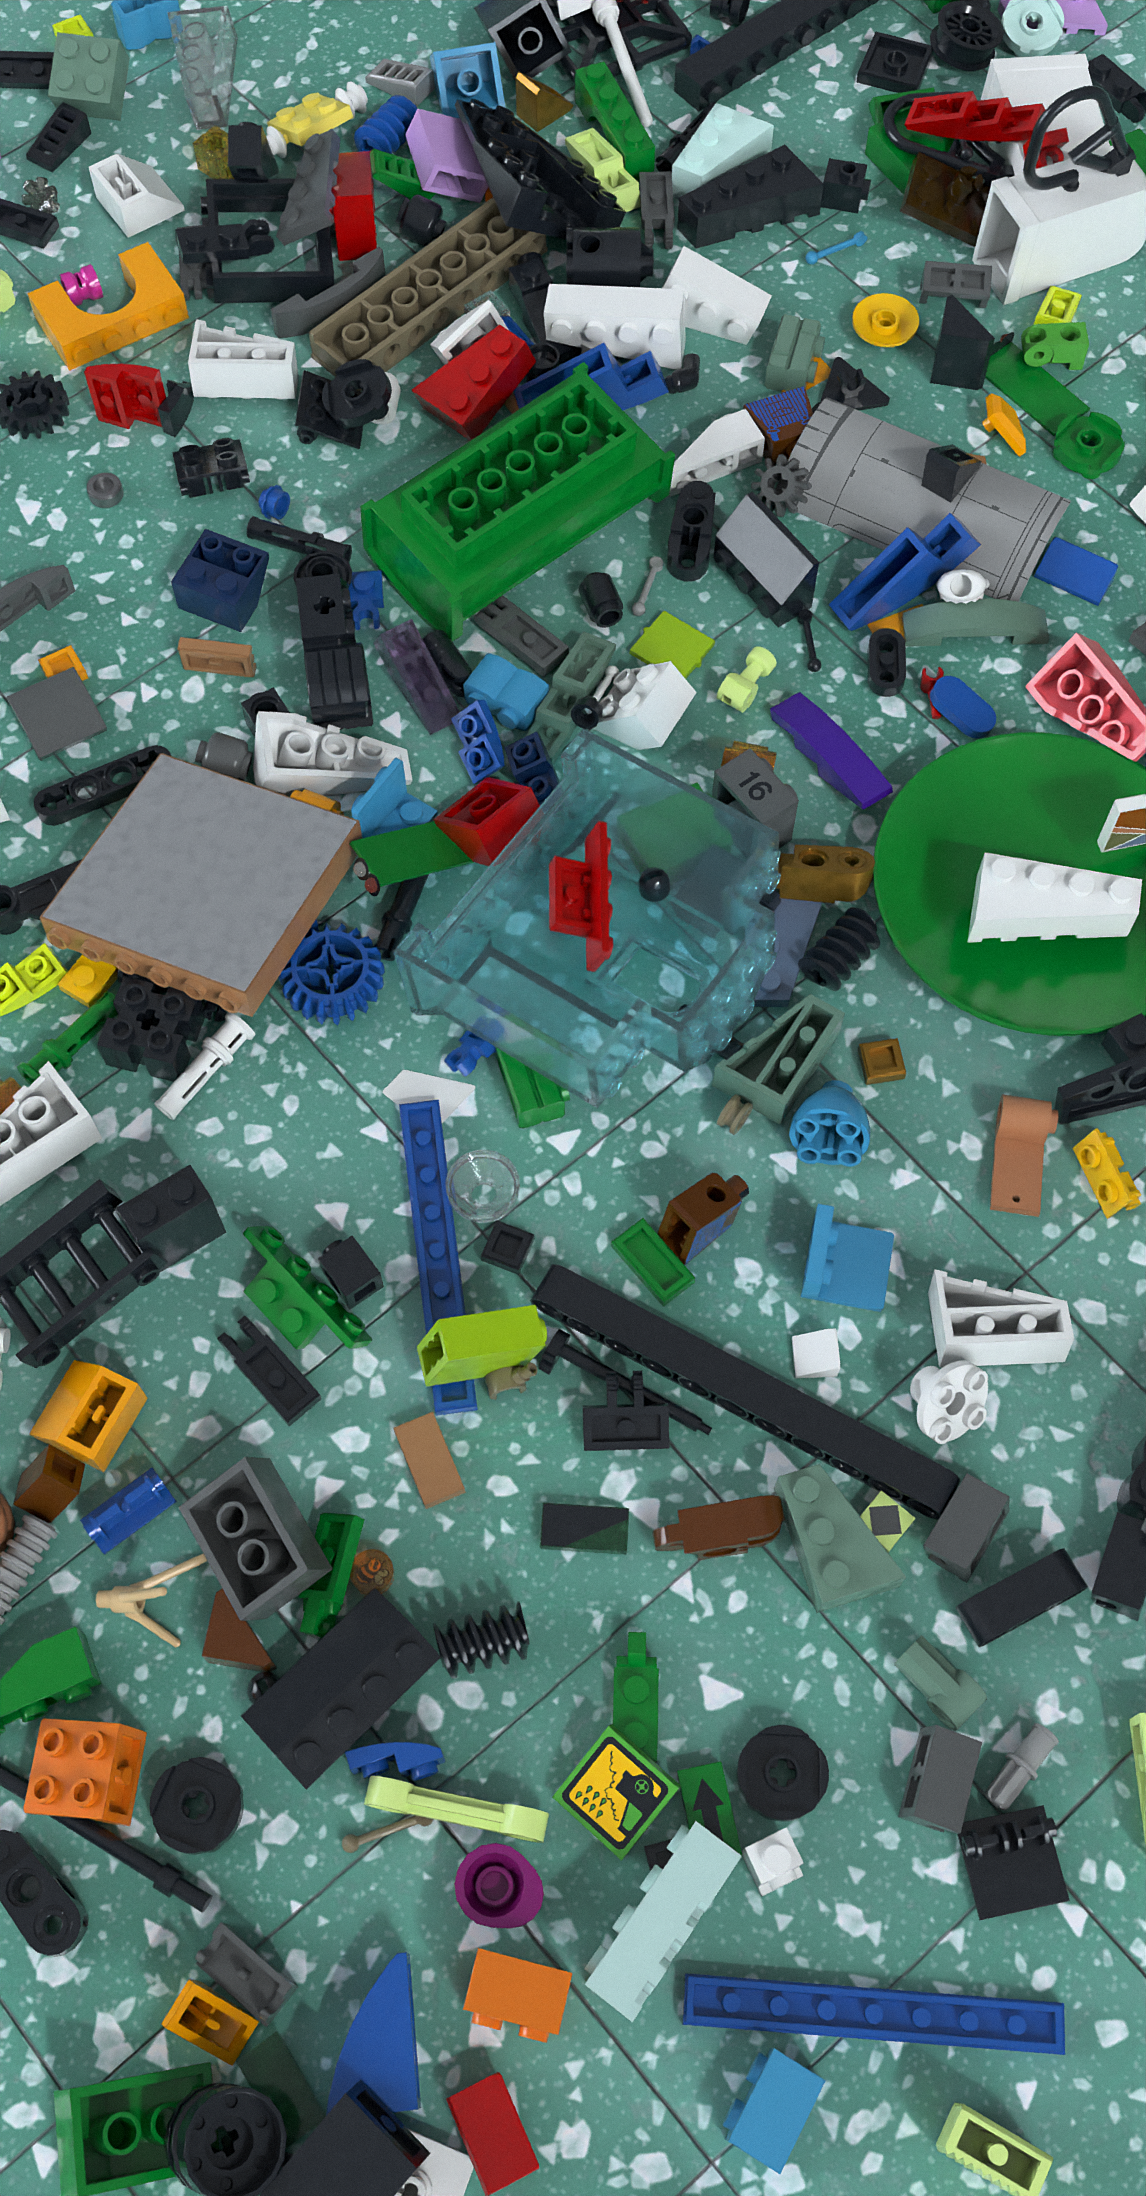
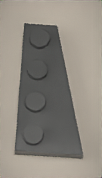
M333 129L320 135L318 133L312 135L304 145L305 151L296 169L297 175L293 186L289 190V198L285 210L280 216L281 222L276 237L284 246L326 228L334 222V216L330 213V209L335 206L336 197L332 194L331 189L337 184V175L333 172V169L338 165L340 137Z

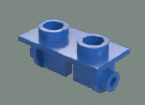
M150 1468L80 1519L88 1535L105 1555L177 1501L154 1469Z

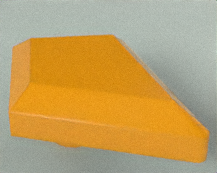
M993 393L989 394L986 397L987 418L982 421L984 428L988 432L996 429L1019 457L1026 453V440L1016 411L1002 397Z

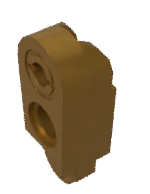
M795 844L794 854L771 853L759 858L757 864L761 866L763 875L769 878L768 886L780 889L779 898L835 904V901L850 902L858 900L866 893L873 879L875 860L869 852L860 848Z

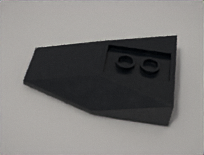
M471 99L470 102L456 100L455 108L506 226L567 239V227H620L626 211L616 202L617 197L600 186L601 181L585 171L583 163L569 158L515 118L514 113L503 106H497L496 109H493L476 99Z

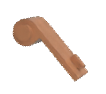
M1001 1095L996 1117L990 1210L1039 1217L1044 1143L1048 1133L1055 1134L1058 1123V1110L1052 1109L1051 1101Z

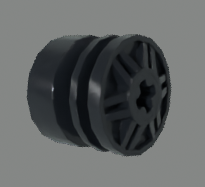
M211 2082L193 2089L177 2104L167 2124L164 2148L170 2170L183 2186L203 2196H257L275 2179L285 2157L287 2135L282 2115L269 2097L249 2087L231 2083ZM216 2129L227 2132L221 2139L223 2146L221 2150L211 2147V2144L217 2139Z

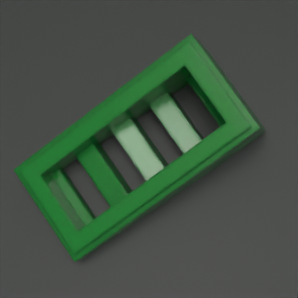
M372 149L370 152V162L374 179L409 199L416 194H420L431 200L436 194L422 190L413 160Z

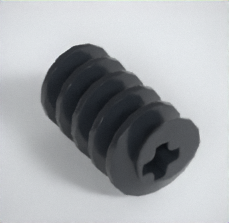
M850 907L846 910L845 915L836 921L835 926L829 928L825 936L816 942L815 947L810 948L806 956L799 960V968L812 982L832 991H838L842 985L840 980H849L851 978L850 970L855 971L861 967L860 959L867 960L871 955L870 949L876 950L880 947V940L876 934V923L866 911L857 907Z
M519 1601L516 1604L515 1616H512L506 1606L502 1605L499 1607L498 1620L496 1621L488 1610H483L481 1625H477L470 1614L465 1615L464 1628L462 1630L459 1629L453 1619H448L446 1634H442L437 1625L433 1623L442 1666L445 1667L452 1679L457 1678L459 1663H462L468 1673L472 1674L475 1672L476 1659L480 1658L486 1669L492 1668L494 1654L499 1656L504 1665L509 1664L512 1649L516 1651L521 1660L527 1659V1650L530 1643Z

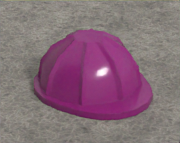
M499 1843L481 1845L467 1854L457 1870L454 1883L456 1900L464 1914L476 1924L506 1929L522 1927L533 1920L541 1909L544 1897L542 1880L526 1858L511 1846Z

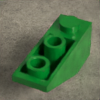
M76 1626L33 1644L1 1678L0 1735L6 1731L5 1725L22 1719V1722L39 1719L49 1713V1706L65 1700L66 1704L83 1700L92 1694L91 1688L102 1684L86 1635Z

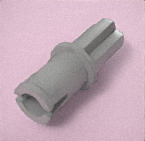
M1034 1723L1031 1731L1015 1752H1008L1005 1756L1007 1763L985 1791L988 1800L1001 1810L1008 1809L1029 1780H1036L1038 1777L1036 1770L1053 1747L1059 1743L1057 1737L1043 1725Z

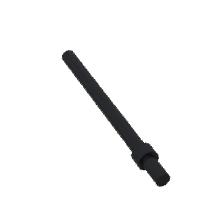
M0 1762V1786L25 1801L29 1780ZM49 1816L153 1881V1888L168 1898L175 1895L202 1913L210 1904L213 1896L185 1879L184 1871L169 1862L165 1865L161 1864L95 1821L83 1818Z

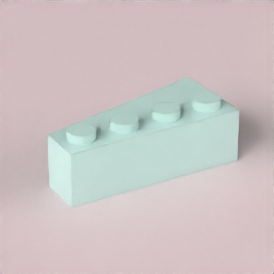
M695 1821L690 1830L683 1824L667 1846V1849L674 1854L664 1869L656 1864L639 1887L647 1893L636 1909L629 1904L626 1906L612 1927L619 1935L611 1947L607 1950L600 1945L585 1967V1970L591 1974L585 1985L631 2022L634 2021L642 2009L643 2003L657 1986L671 1964L672 1959L682 1948L699 1922L698 1920L705 1913L742 1857L697 1821Z

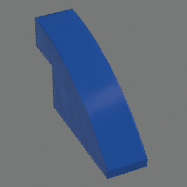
M605 342L514 390L518 408L520 409L573 375V368L585 362L588 366V376L622 410L646 403L669 392L661 367L651 351L619 366Z
M949 513L924 539L907 527L828 605L850 631L856 630L884 617L922 594L937 583L944 573L952 571L981 544L952 513Z
M397 1953L365 1997L349 2029L336 2064L326 2116L343 2095L360 2080L366 2084L392 2113L421 2108L409 1953Z

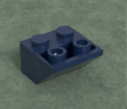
M205 529L171 581L178 608L242 632L258 606L269 561V552Z

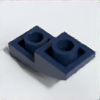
M537 731L504 747L513 776L520 785L532 788L544 815L568 804L550 756Z

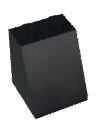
M485 0L474 8L492 43L496 42V49L515 82L518 72L533 78L572 52L546 0Z
M191 1165L180 1169L115 1208L117 1215L141 1253L150 1247L167 1260L168 1264L161 1268L160 1272L226 1233L212 1197Z

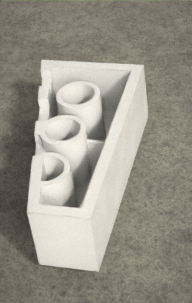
M549 284L544 309L546 340L580 348L581 344L590 349L605 342L612 355L631 360L651 351L661 367L674 370L682 369L686 343L684 289Z
M49 1061L39 1070L40 1076L29 1087L24 1085L12 1096L15 1101L0 1115V1206L102 1139L90 1114Z

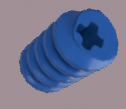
M391 96L378 111H375L355 131L354 141L357 151L371 152L372 149H377L390 154L396 152L400 145L407 141L405 134L418 109L416 105L404 96Z

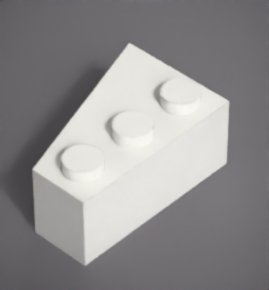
M683 246L662 288L684 289L685 327L745 345L748 344L760 324L772 297L767 292Z
M196 319L188 359L194 397H233L243 399L296 398L299 376L294 342L254 333L253 338L237 335L235 328L225 326L223 331L208 328L206 321Z
M934 1269L928 1298L939 1367H944L955 1361H968L976 1366L1065 1362L1074 1341L1067 1301L1015 1288L1013 1292L987 1286L986 1281L974 1279L973 1283L947 1277L948 1272Z

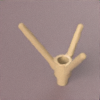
M203 1553L146 1580L129 1586H115L112 1590H99L96 1594V1606L98 1608H111L113 1613H125L126 1617L139 1622L158 1637L177 1648L181 1644L180 1639L143 1613L146 1599L165 1596L167 1594L165 1587H152L207 1562V1559Z

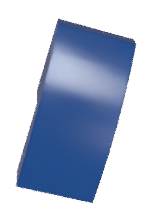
M476 700L451 718L464 745V748L458 752L473 784H479L486 777H489L505 766L500 737L485 700Z
M412 1742L380 1743L345 1752L351 1772L354 1775L362 1773L364 1779L389 1771L388 1763L396 1761L402 1777L411 1775L412 1781H418L438 1773L437 1765L446 1762L441 1748Z

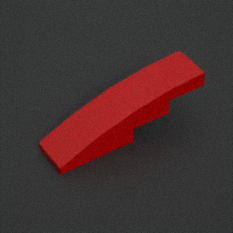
M968 91L915 98L904 125L907 130L939 137L970 141H1025L1031 139L1035 124L1045 111L1043 103L1012 107L1008 97L978 101L974 92Z

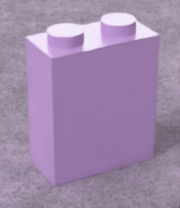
M417 109L405 136L422 190L480 203L488 189V185L461 120Z

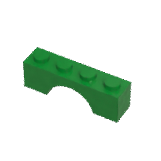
M605 61L576 69L575 103L587 123L594 120L600 122L607 142L623 156L624 169L639 182V172H654L655 145Z

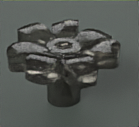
M37 177L35 182L32 179L24 182L23 188L28 193L22 195V203L24 205H30L29 208L48 214L58 212L60 204L57 202L58 192L55 186H48L47 178Z

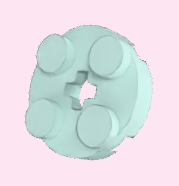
M1010 0L1000 20L1004 31L1003 40L1014 51L1016 57L1043 56L1049 53L1056 46L1062 34L1064 14L1061 6L1056 0ZM1026 19H1030L1031 22L1037 21L1039 25L1036 29H1030L1026 25Z

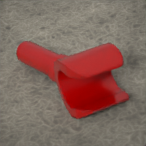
M941 667L937 669L936 678L929 677L926 674V668L922 670L920 689L928 694L929 700L931 689L936 681L944 676V671ZM930 700L932 719L941 718V713L932 705Z

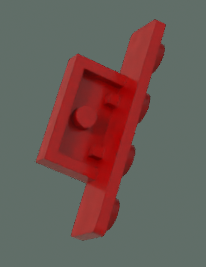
M598 821L585 839V862L554 856L549 863V930L586 938V970L595 972L605 960H608L613 950V938L609 936V923L613 907L608 900V890L612 881V872L608 870L611 838L607 837V822Z

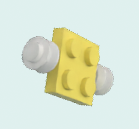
M350 81L347 83L346 92L342 88L335 90V99L320 95L319 93H311L303 97L302 103L279 110L276 113V117L267 122L266 138L273 155L277 154L280 158H285L289 142L302 147L312 135L316 133L320 135L348 120H353L355 118V110L364 114L367 109L366 104L368 103L364 89Z

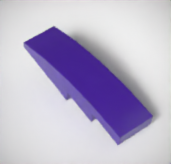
M801 692L770 708L772 720L793 736L795 748L817 764L818 776L862 810L893 793L892 785L861 748L822 709Z

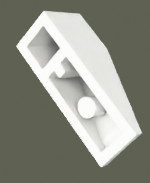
M746 409L733 414H726L715 420L674 462L670 497L679 494L681 488H684L689 482L703 481L707 483L762 462L765 438Z

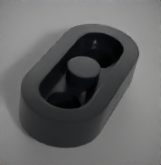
M879 629L871 635L867 649L868 685L875 694L891 697L901 692L906 678L905 639L894 629Z

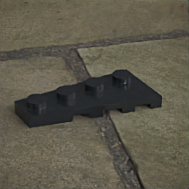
M1146 1053L1058 1087L1054 1110H1058L1059 1125L1146 1105Z

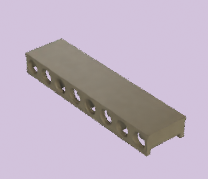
M491 198L309 331L312 351L311 358L335 377L337 375L334 371L337 368L356 359L370 360L373 365L380 366L384 372H387L509 280L508 268L516 266L518 259L528 252H537L542 256L548 251L546 235L506 226L494 198Z

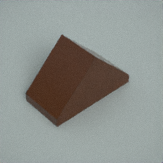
M223 1588L217 1591L202 1657L211 1664L259 1672H272L277 1669L248 1622L240 1621Z

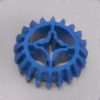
M326 922L322 932L317 933L313 927L310 928V936L303 938L279 975V981L283 985L282 992L284 998L290 1000L291 1008L295 1012L302 1010L303 1017L306 1020L316 1014L317 1021L321 1025L327 1017H332L333 1022L338 1026L341 1020L340 1016L347 1015V1018L353 1021L355 1010L358 1009L367 1014L369 1009L367 1001L377 1002V990H381L384 985L383 977L381 976L385 973L384 964L380 961V951L377 947L373 948V942L369 936L362 938L361 932L357 927L347 933L346 926L343 923L340 924L337 930H331V926ZM338 954L347 955V956H349V957H342V956H339ZM331 964H333L334 971L336 973L333 974L332 984L330 982V978L328 975L329 973H331ZM312 990H322L326 994L316 993Z

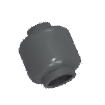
M216 732L211 735L208 742L201 740L195 762L202 763L201 767L245 781L253 753L248 751L246 741Z

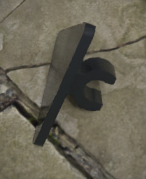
M836 357L820 402L822 403L828 397L860 411L887 406L890 398L864 377L862 369L856 370L843 358Z

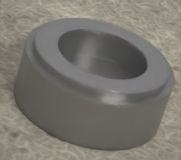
M112 473L96 474L87 483L89 499L97 507H113L123 498L124 491L121 481Z

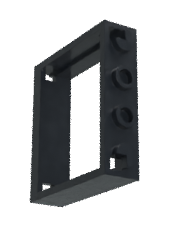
M295 178L267 180L206 179L207 196L200 197L201 213L202 215H208V218H202V227L218 226V212H284L289 198L288 193L293 186ZM329 226L314 232L318 271L222 272V261L205 262V264H212V267H205L207 289H214V303L284 302L296 294H299L305 301H308L334 285V269Z

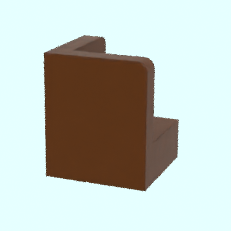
M49 1444L21 1474L13 1505L47 1523L53 1522L79 1494L85 1464Z

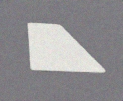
M402 1070L383 1090V1094L398 1106L399 1104L439 1099L441 1121L443 1123L475 1090V1086Z

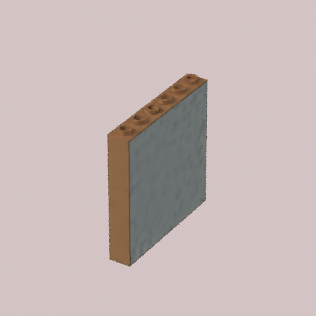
M160 753L42 913L40 920L48 941L59 949L68 948L82 953L86 958L94 962H106L116 966L126 974L132 975L135 973L150 979L158 986H170L185 992L193 999H205L218 1004L230 1013L239 1012L253 1017L357 857L350 842L362 839L359 820Z

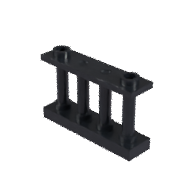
M100 1179L0 1258V1303L29 1343L15 1355L19 1361L34 1368L45 1366L54 1361L59 1356L61 1348L136 1288L154 1281L159 1276L160 1269L168 1264L162 1255L150 1247L141 1253L113 1214L114 1208L123 1201L113 1188ZM94 1224L101 1225L128 1262V1265L111 1279L107 1278L81 1242L82 1234ZM62 1250H67L96 1290L77 1306L74 1305L47 1267L49 1260ZM29 1276H33L62 1316L61 1319L43 1333L14 1293L16 1286Z

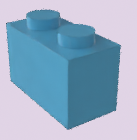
M770 2048L766 2056L759 2052L755 2057L746 2076V2080L751 2082L752 2086L744 2102L738 2098L734 2100L722 2126L729 2129L725 2140L778 2174H781L826 2080L775 2048Z

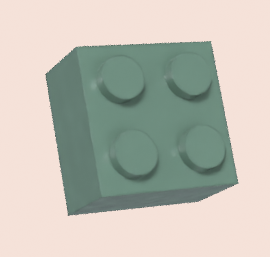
M57 32L48 97L56 109L64 102L83 111L87 117L121 121L130 60L121 42L117 39Z

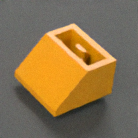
M74 1360L29 1434L104 1473L148 1398L138 1383L101 1365Z

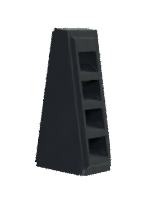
M63 102L55 110L26 154L27 160L53 173L92 134L86 113ZM47 150L53 154L50 156L44 152Z

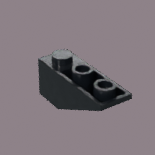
M252 122L228 125V167L234 180H267L279 173V167L262 125Z

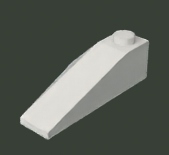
M258 711L253 764L256 786L290 797L294 790L303 791L305 789L323 796L367 791L374 784L379 770L384 766L388 767L396 757L403 761L406 785L411 784L413 780L407 749L367 736H363L360 739L339 733L340 728L330 724L327 728L306 722L307 717L296 713Z

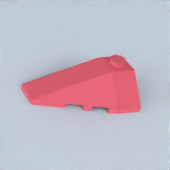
M1075 633L1025 687L1045 712L1084 732L1130 760L1137 762L1146 753V708L1119 667L1100 644L1079 633Z

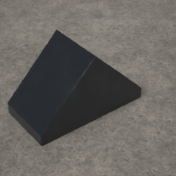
M953 444L931 448L926 455L921 486L951 503L977 471L982 461Z

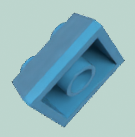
M496 42L436 51L430 55L431 68L434 72L435 92L442 115L460 119L455 108L457 99L466 102L476 99L493 109H496L497 106L505 107Z

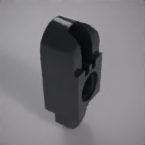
M692 481L685 485L684 488H681L668 539L667 569L673 577L684 582L702 578L709 567L716 492H713L712 487L703 481ZM685 559H690L694 562V565L685 567L681 562Z
M0 1830V1902L29 1946L37 1953L53 1957L67 1954L76 1948L88 1929L89 1917L85 1907L45 1858L36 1852L21 1833ZM36 1876L40 1883L38 1895L32 1901L25 1902L21 1896L22 1884L29 1877ZM58 1916L61 1918L62 1927L57 1934L52 1935L47 1925L51 1918Z

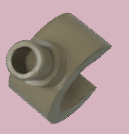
M529 1362L525 1366L505 1367L487 1374L485 1380L490 1399L496 1400L498 1393L509 1389H519L520 1393L526 1391L525 1382L529 1381L530 1377L535 1376L538 1372L536 1365Z

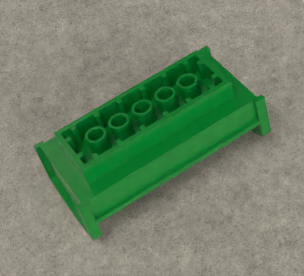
M583 362L573 368V375L377 502L371 499L361 505L363 547L370 559L379 570H382V575L401 598L433 630H443L453 642L463 635V621L647 497L659 503L669 496L675 454L672 450L665 453L588 376V366Z

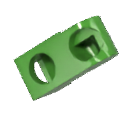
M1086 323L1036 324L1026 328L1021 335L1024 361L1026 364L1035 367L1047 363H1068L1069 370H1082L1089 347Z

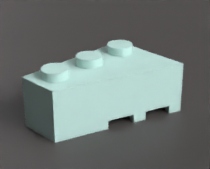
M716 103L672 165L673 197L679 199L683 195L770 152L774 125Z

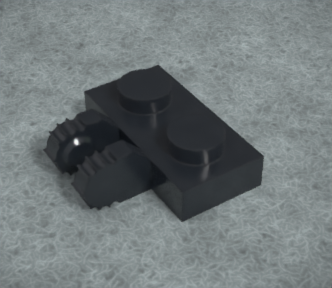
M642 1370L633 1371L631 1376L633 1404H617L618 1377L616 1376V1371L606 1372L607 1405L583 1406L584 1451L670 1448L668 1403L644 1404Z

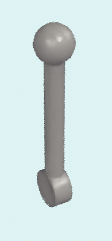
M652 557L649 561L650 572L638 602L632 605V612L636 616H641L645 613L644 603L655 575L663 569V559L660 557Z

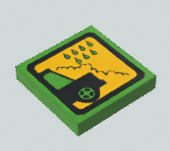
M610 1724L552 1798L622 1861L681 1785L613 1724Z

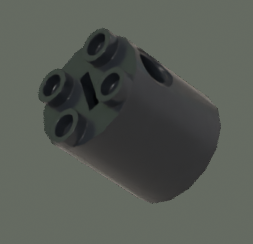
M567 227V285L640 287V282L646 277H653L654 251L653 248H648L641 242L640 227Z

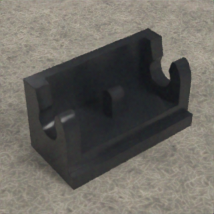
M1117 1512L1091 1597L1096 1598V1605L1138 1621L1146 1597V1533L1141 1530L1144 1521Z

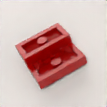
M101 364L86 367L84 374L98 421L130 429L134 420L162 427L158 407L166 399V394L159 369L134 364Z

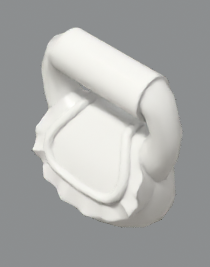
M959 569L944 573L937 581L936 586L940 594V600L952 601L955 604L959 602L966 604L970 601L976 602L978 599H983L984 591L990 586V582L978 572Z

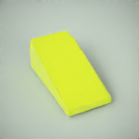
M1050 286L1036 315L1034 325L1072 322L1082 295Z

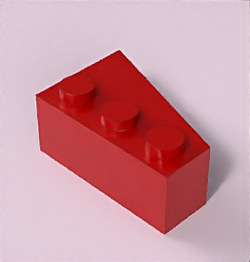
M370 151L339 153L338 165L333 169V172L337 175V184L331 189L332 194L336 198L335 206L330 209V213L334 216L339 261L357 260L377 248L374 217V183Z
M498 325L411 391L423 409L471 441L483 432L535 364L536 360L524 340L502 325Z

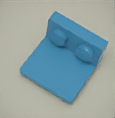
M397 757L388 767L384 766L379 770L374 784L365 794L362 793L355 799L351 809L352 818L360 822L362 838L433 822V819L438 816V810L407 793L403 761Z
M818 1204L812 1223L800 1297L881 1312L885 1303L894 1234L832 1221L834 1206Z

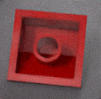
M486 777L433 819L436 826L473 862L493 868L508 862L515 851L523 845L534 841L537 834L549 825L531 787Z

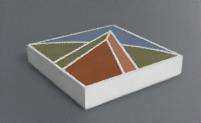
M1146 794L1116 799L1097 840L1101 853L1146 844Z

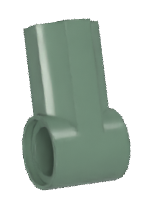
M922 1635L894 1663L928 1699L927 1704L938 1719L953 1731H957L987 1700V1695L981 1686L965 1671L961 1669L956 1670Z

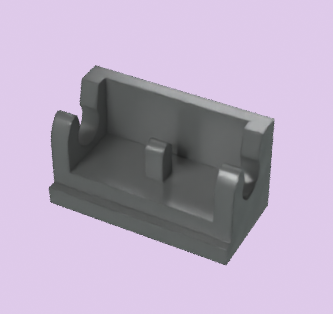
M925 261L920 282L921 296L919 303L926 304L928 296L948 297L953 295L955 298L980 300L979 308H986L991 293L992 266Z
M967 1473L923 1545L924 1549L931 1553L928 1558L967 1583L1009 1513L1010 1497Z
M938 1725L920 1728L898 1818L944 1833V1830L960 1834L982 1742Z
M221 1922L213 1931L211 1942L204 1950L201 1949L196 1954V1964L265 2027H268L298 1986L229 1924Z

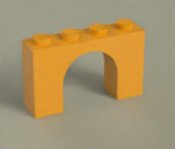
M149 242L118 254L124 280L135 294L132 300L118 311L109 314H91L80 310L73 304L58 280L27 293L35 319L69 371L189 318L184 293Z

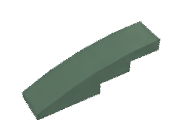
M587 632L582 633L554 674L552 688L537 708L535 722L525 735L526 737L536 731L540 734L553 765L577 726L571 718L572 708L580 698L585 696L593 697L616 650L615 643Z

